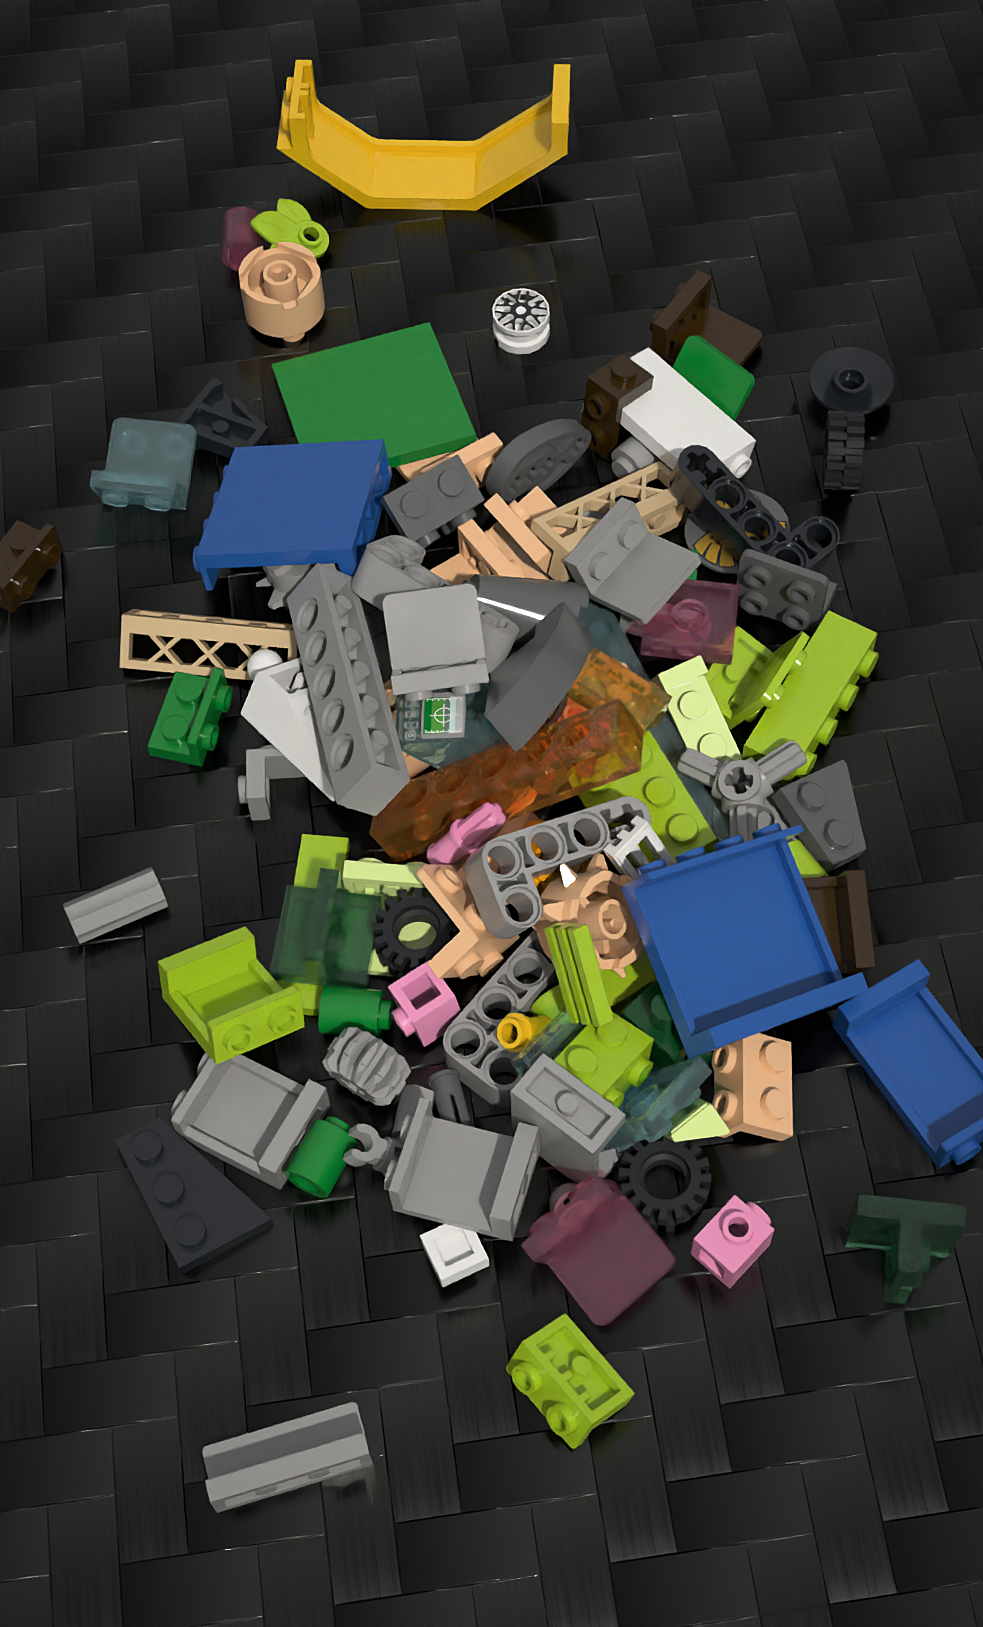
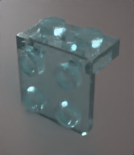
M131 418L115 419L111 429L105 471L92 470L89 487L101 498L103 503L111 506L126 507L128 504L144 505V507L156 511H169L170 508L186 510L197 438L196 430L189 424Z

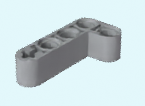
M390 535L371 542L366 546L350 587L359 597L383 611V599L388 594L453 584L421 566L426 552L420 544L404 536ZM478 600L488 673H491V671L507 659L519 633V627L504 615Z
M631 796L621 797L496 837L472 853L465 864V875L483 924L488 932L496 938L511 939L536 924L542 914V903L533 879L561 870L560 865L563 863L571 867L592 860L593 856L598 853L606 855L603 849L609 843L616 847L620 843L617 835L623 829L630 832L634 828L631 821L637 815L646 820L650 825L651 817L646 805L639 799ZM612 821L613 823L621 822L622 826L616 827L611 831L608 828V824ZM574 829L579 831L584 837L585 846L576 840ZM531 843H535L540 847L543 852V860L534 855ZM487 856L493 857L499 863L501 875L491 870L488 865ZM506 902L516 908L519 915L518 921H514L507 914Z
M535 930L530 933L448 1026L443 1037L444 1058L447 1069L457 1070L461 1082L498 1108L511 1107L510 1091L525 1075L527 1068L524 1059L519 1053L509 1052L499 1043L497 1028L502 1019H491L486 1016V1013L492 1009L500 1008L506 1010L509 1014L521 1013L527 1017H532L530 1009L534 1002L559 984L553 962L550 959L548 962L547 959L549 957L544 953ZM523 974H533L539 980L532 984H523L517 978ZM465 1043L472 1044L478 1048L475 1053L468 1056L459 1055L454 1051L459 1045ZM502 1072H509L517 1078L508 1085H500L492 1080L495 1075Z

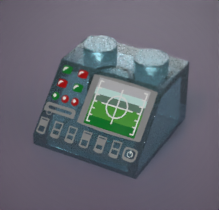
M489 682L480 683V691L468 694L454 695L450 687L432 690L433 697L424 700L405 701L404 694L397 695L396 731L402 751L467 784L505 759V739L485 717Z

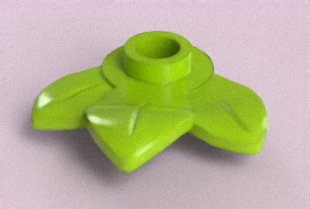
M279 198L277 212H262L253 218L250 226L261 237L272 244L270 249L277 248L276 242H292L309 249L317 259L324 255L329 246V236L324 227L312 221L308 211L301 204L290 199ZM304 235L312 237L315 241H308Z

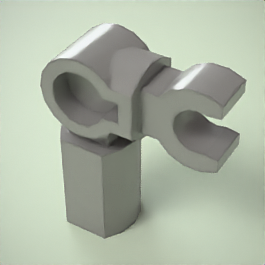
M416 1084L404 1086L399 1096L392 1138L388 1136L382 1139L372 1126L357 1124L349 1129L348 1135L359 1139L363 1143L364 1152L352 1148L344 1153L343 1160L355 1167L363 1166L367 1163L372 1164L375 1170L382 1172L386 1176L391 1160L399 1161L404 1144L400 1143V1134L406 1115L408 1113L415 1114L420 1098L430 1100L431 1108L433 1109L435 1092Z

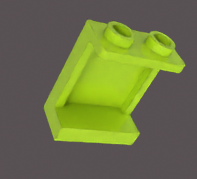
M246 926L158 961L163 999L216 1065L305 1027L301 991L296 986L283 990L257 960L255 939Z

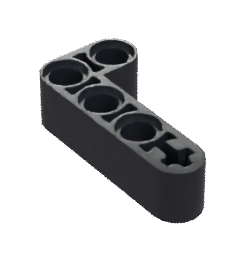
M691 445L684 448L680 453L670 477L672 491L738 563L745 549H752L818 572L827 563L840 540L839 529L832 520L823 516H813L789 533L710 449L701 445ZM716 501L725 502L731 509L722 508ZM746 533L755 534L761 541L750 539ZM808 540L816 541L822 548L812 546Z

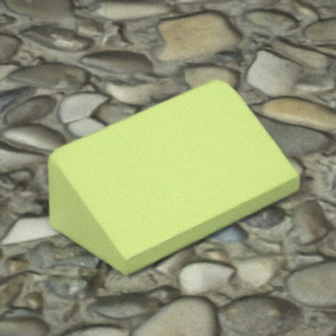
M680 1089L672 1090L642 1114L639 1119L644 1126L674 1142L722 1136L730 1133V1130L711 1103Z

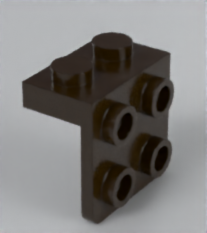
M697 270L687 283L682 282L677 287L672 301L665 309L660 308L653 316L649 330L652 332L651 350L673 367L686 339L689 336L699 335L742 367L761 344L762 333L760 330L709 305L712 276L700 270Z

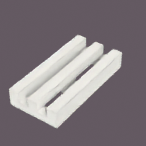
M638 815L631 821L634 828L630 832L623 829L617 835L620 843L616 847L609 843L603 849L621 875L631 877L632 880L639 877L626 858L628 854H630L638 867L650 863L637 845L641 840L645 842L657 860L665 859L667 866L676 864L649 823Z

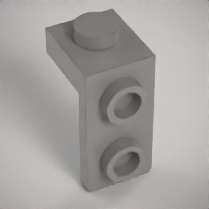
M266 745L259 749L246 750V775L238 777L240 804L248 803L252 820L270 819V779L306 776L274 745Z

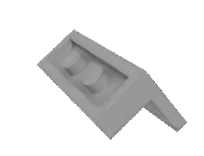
M355 1402L205 1446L202 1450L208 1480H205L208 1497L217 1513L373 1465L359 1409Z

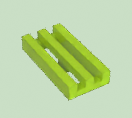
M556 922L545 927V935L570 1023L576 1024L581 1022L582 1025L593 1023V1026L601 1027L612 1022L613 1014L587 924Z

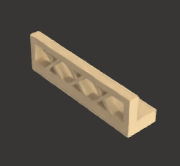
M658 461L533 519L530 530L554 551L548 575L557 581H568L573 578L564 559L600 521V519L583 517V513L588 510L607 513L616 504L615 498L620 495L639 499V502L635 505L648 531L656 536H660L685 524L689 509L674 494L670 487L672 470L661 461ZM657 478L668 488L663 490L646 487V483ZM558 525L574 528L575 532L562 538L552 527Z
M132 609L122 614L119 668L170 673L177 671L192 675L211 676L214 667L224 669L226 678L252 680L247 669H244L247 667L250 657L255 653L249 645L262 646L259 650L268 649L269 647L288 648L287 662L299 658V648L293 624ZM133 634L149 635L161 650L150 659L132 658ZM161 636L175 638L167 644ZM182 638L192 639L205 653L193 664L183 663L171 649ZM204 640L217 641L218 643L210 648ZM226 642L236 643L247 655L248 659L238 668L226 667L214 652ZM163 654H165L170 661H161L158 659ZM209 658L215 666L203 665L201 663Z

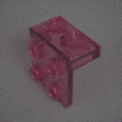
M598 1176L595 1180L592 1177H588L577 1184L567 1196L570 1202L556 1214L553 1211L548 1212L535 1221L529 1228L531 1236L521 1246L534 1262L549 1265L594 1324L606 1326L674 1267L676 1259L671 1250L618 1185L612 1180Z

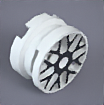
M522 288L507 291L495 300L492 307L494 339L498 340L499 347L514 354H529L539 350L546 344L550 335L549 304L544 296L536 291ZM521 294H526L527 300H520ZM505 298L510 299L512 302L508 303Z

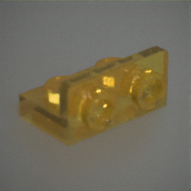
M595 647L590 651L579 676L565 695L637 742L642 740L652 726L657 728L661 724L672 698L671 695L661 690L655 683L647 681L623 666L617 659L604 654Z

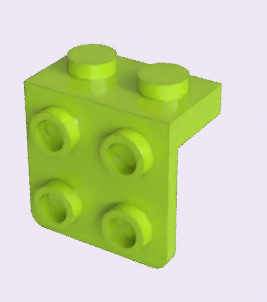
M736 626L729 632L707 666L708 672L704 675L729 730L744 720L751 723L764 706L767 709H771L779 701L786 690V687L781 684L787 674L792 675L807 657V653L803 648L810 636L801 631L776 651L771 652L739 626Z

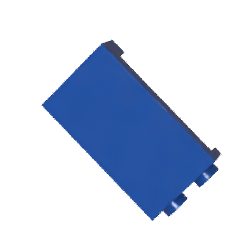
M917 959L870 987L869 991L857 995L840 1005L835 1015L833 1028L939 1169L952 1160L957 1165H960L975 1156L982 1148L979 1143L983 1142V1059L926 987L930 973L921 961Z

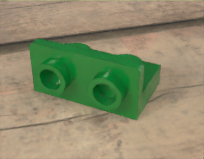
M214 667L210 678L175 671L147 746L150 756L197 766L203 765L207 751H213L216 747L219 736V726L217 723L221 712L227 713L232 701V687L227 684L224 669Z

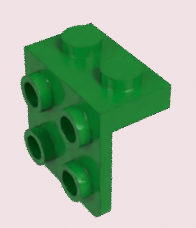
M699 335L689 336L686 339L672 367L733 421L736 420L755 383L751 373Z

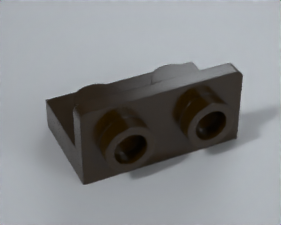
M17 520L0 541V607L14 613L23 600L25 601L31 597L36 584L45 572L57 564L63 548L55 526L46 523L41 530H38Z

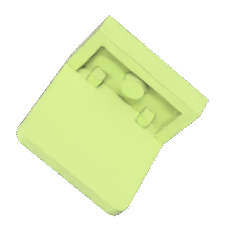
M362 858L358 861L345 860L342 879L346 902L337 956L338 968L342 972L392 976L389 974L388 965L383 968L379 962V956L376 954L373 935V922H376L375 914L379 908L385 910L384 901L390 896L395 902L399 901L398 892L405 889L408 897H414V888H423L424 897H428L430 894L429 890L416 874V871L426 863L386 864L375 858ZM425 922L410 923L404 926L399 934L400 942L410 949L428 947L436 938L435 929ZM400 972L397 977H403V973Z

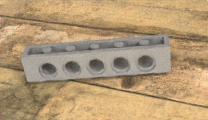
M317 563L289 595L287 603L336 802L348 809L377 816L408 784L410 778L360 597L350 587L353 577Z

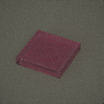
M687 579L647 624H644L640 655L690 660L701 655L704 662L731 665L740 585Z

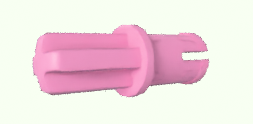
M486 802L465 819H456L450 825V831L428 847L427 858L430 864L454 865L465 855L472 854L482 847L483 841L504 825L506 817L501 812L502 807L496 802L493 804Z

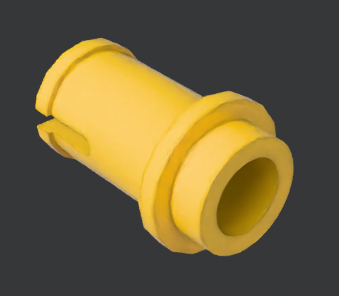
M511 1013L502 1019L497 1028L499 1043L512 1053L524 1052L529 1047L548 1046L553 1041V1038L543 1037V1035L555 1034L554 1023L544 1015L527 1017L521 1013Z

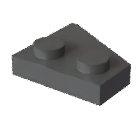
M840 760L780 788L772 796V799L792 827L802 825L804 831L798 834V836L826 873L858 858L866 850L850 775L844 760Z

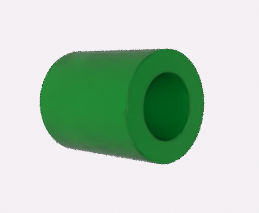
M324 985L319 1006V1033L340 1035L344 1029L357 1027L362 1031H368L379 1039L382 1029L390 1030L393 1003L391 1000H384V990Z
M328 1116L325 1121L320 1119L313 1120L286 1167L284 1176L303 1191L319 1198H328L347 1164L343 1160L344 1153L357 1147L356 1140L348 1135L351 1127L342 1120L332 1116Z

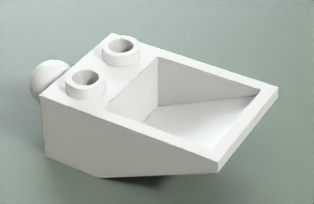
M263 649L255 652L247 664V671L253 683L240 714L331 801H336L301 657L283 663L281 657L272 650Z

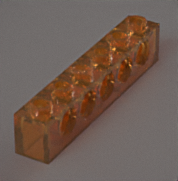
M614 699L539 729L517 752L506 742L410 780L377 816L372 817L369 834L398 863L427 852L431 844L436 843L450 831V825L456 819H465L486 802L490 804L498 803L502 807L501 812L505 815L506 821L634 774L641 771L644 729L621 699Z

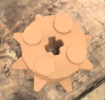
M599 853L593 856L584 873H575L565 863L561 864L562 876L550 882L540 896L542 914L538 922L532 926L537 931L544 953L553 962L544 931L545 927L556 922L587 924L600 971L612 969L623 979L627 975L625 967L634 962L644 948L621 889L624 885L632 882V878L609 871L604 855Z

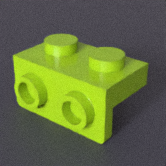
M612 1012V1022L601 1027H595L593 1023L587 1025L553 1061L619 1109L625 1097L624 1093L630 1086L640 1087L650 1074L653 1062L649 1060L654 1039Z

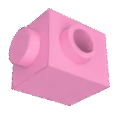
M430 960L388 986L397 1006L391 1012L394 1020L406 1037L415 1033L424 1047L443 1036L448 1026L461 1013L457 999L443 979H438L427 965Z
M734 1195L693 1239L691 1255L730 1289L770 1246L775 1229L770 1226L771 1220L758 1205L750 1201L745 1204Z

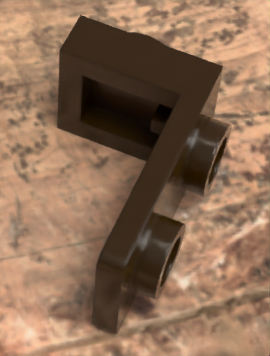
M621 354L589 375L586 383L581 425L592 435L588 448L607 461L612 459V451L617 448L623 408L651 390L654 379L651 373L624 354Z

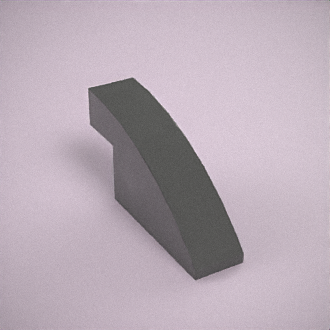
M565 602L536 624L535 637L491 671L485 717L515 752L532 738L565 697L579 676L592 648V634Z

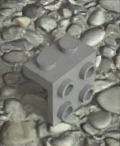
M470 583L391 593L384 597L382 604L392 667L393 695L404 694L405 701H417L432 698V690L451 687L452 694L454 695L478 692L481 690L480 683L489 682L478 596L474 585Z

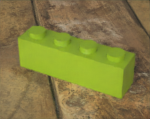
M828 611L804 649L807 653L806 659L792 675L788 674L782 685L786 687L784 694L771 709H766L744 744L742 760L752 757L757 762L786 742L794 740L803 750L807 762L776 783L784 787L797 781L798 777L808 776L817 759V755L814 754L815 749L819 743L823 745L828 744L838 724V721L834 718L840 709L848 711L859 689L855 685L860 676L868 678L877 662L879 653L873 651L877 633L834 612Z

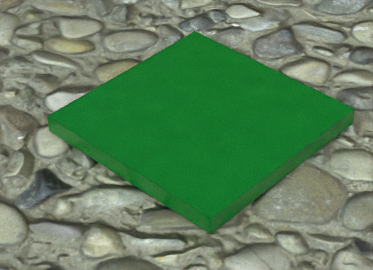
M430 322L271 364L297 444L384 439L390 467L394 468L460 450L477 441L476 433Z

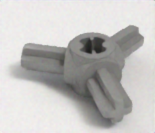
M794 740L786 742L757 762L750 757L747 760H733L729 758L722 763L693 748H688L681 755L677 770L679 773L712 788V796L722 801V812L729 815L730 838L742 835L744 841L747 842L753 840L752 833L758 830V814L765 810L764 802L766 797L774 793L771 785L803 766L807 759L799 744ZM748 781L751 787L745 785L747 791L737 794L734 787L740 789L738 783Z

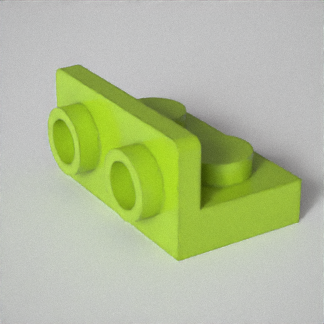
M566 1313L522 1341L506 1366V1371L512 1377L517 1389L529 1397L547 1419L550 1428L557 1435L561 1436L572 1449L581 1445L592 1429L626 1406L635 1394Z

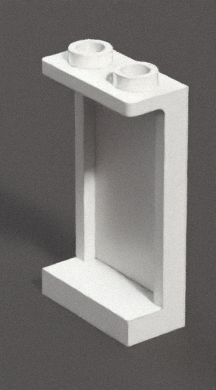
M649 347L630 358L632 361L654 376L651 390L623 408L620 424L672 470L684 448L691 445H701L710 449L738 479L742 477L752 463L750 456L756 440Z

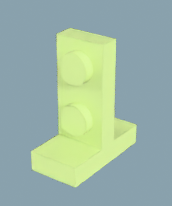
M701 655L658 674L649 682L656 698H662L685 750L693 748L722 763L729 758L733 760L743 759L704 676L708 670Z

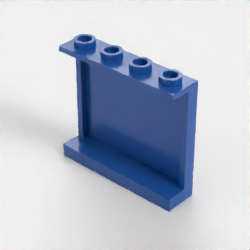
M384 439L235 447L229 465L224 467L221 487L214 494L211 514L204 521L200 544L195 546L193 551L194 568L197 573H201L206 590L214 589L221 568L338 563L340 572L354 577L366 546L374 541L383 509L380 499L387 495L392 477Z
M775 823L753 832V840L747 842L744 841L742 835H737L715 844L716 851L706 854L703 846L682 853L675 857L677 864L667 866L665 859L653 861L636 869L639 878L621 887L688 1059L869 991L862 972L843 979L787 840L804 831L802 825L782 830L780 824Z

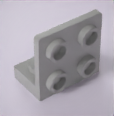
M621 497L564 559V562L575 582L586 587L590 599L635 621L647 624L701 564V559L697 553L650 533L635 503Z

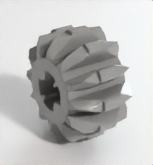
M357 1027L344 1029L338 1038L335 1037L327 1049V1055L322 1061L329 1075L339 1081L340 1085L345 1086L353 1094H357L365 1101H370L377 1106L390 1105L396 1095L399 1096L406 1085L405 1081L411 1073L405 1058L399 1055L395 1048L388 1046L382 1039L374 1037L368 1031H362Z

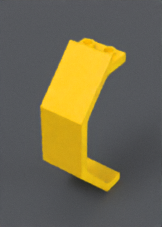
M296 60L294 77H287L286 90H284L277 149L365 208L477 211L567 155L570 64H554L553 91L547 98L480 139L474 141L383 140L371 137L319 102L316 96L312 60Z

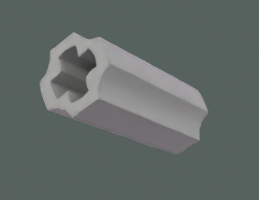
M149 867L68 901L63 906L79 944L166 908L168 904L152 867Z

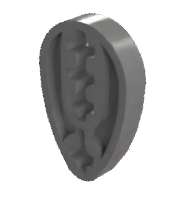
M575 419L549 421L522 433L501 451L491 466L486 480L488 494L493 497L497 493L509 505L514 499L517 503L520 502L536 486L545 491L562 477L586 451L591 442V433Z

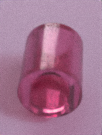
M247 207L232 208L224 214L222 219L221 258L227 267L235 271H239L241 262L251 251L262 246V237L250 226L252 219L259 215V213Z

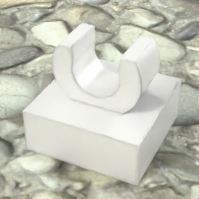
M443 1224L420 1235L421 1244L442 1288L490 1266L489 1258L477 1233L474 1231Z

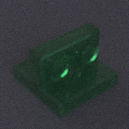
M320 868L316 889L287 885L270 975L276 981L318 986L333 985L368 988L375 949L373 922H376L375 914L378 909H382V897L350 893L349 889H343L340 870Z
M858 1194L845 1227V1247L886 1251L884 1302L905 1304L913 1288H920L922 1272L928 1273L930 1256L949 1257L965 1228L966 1205Z

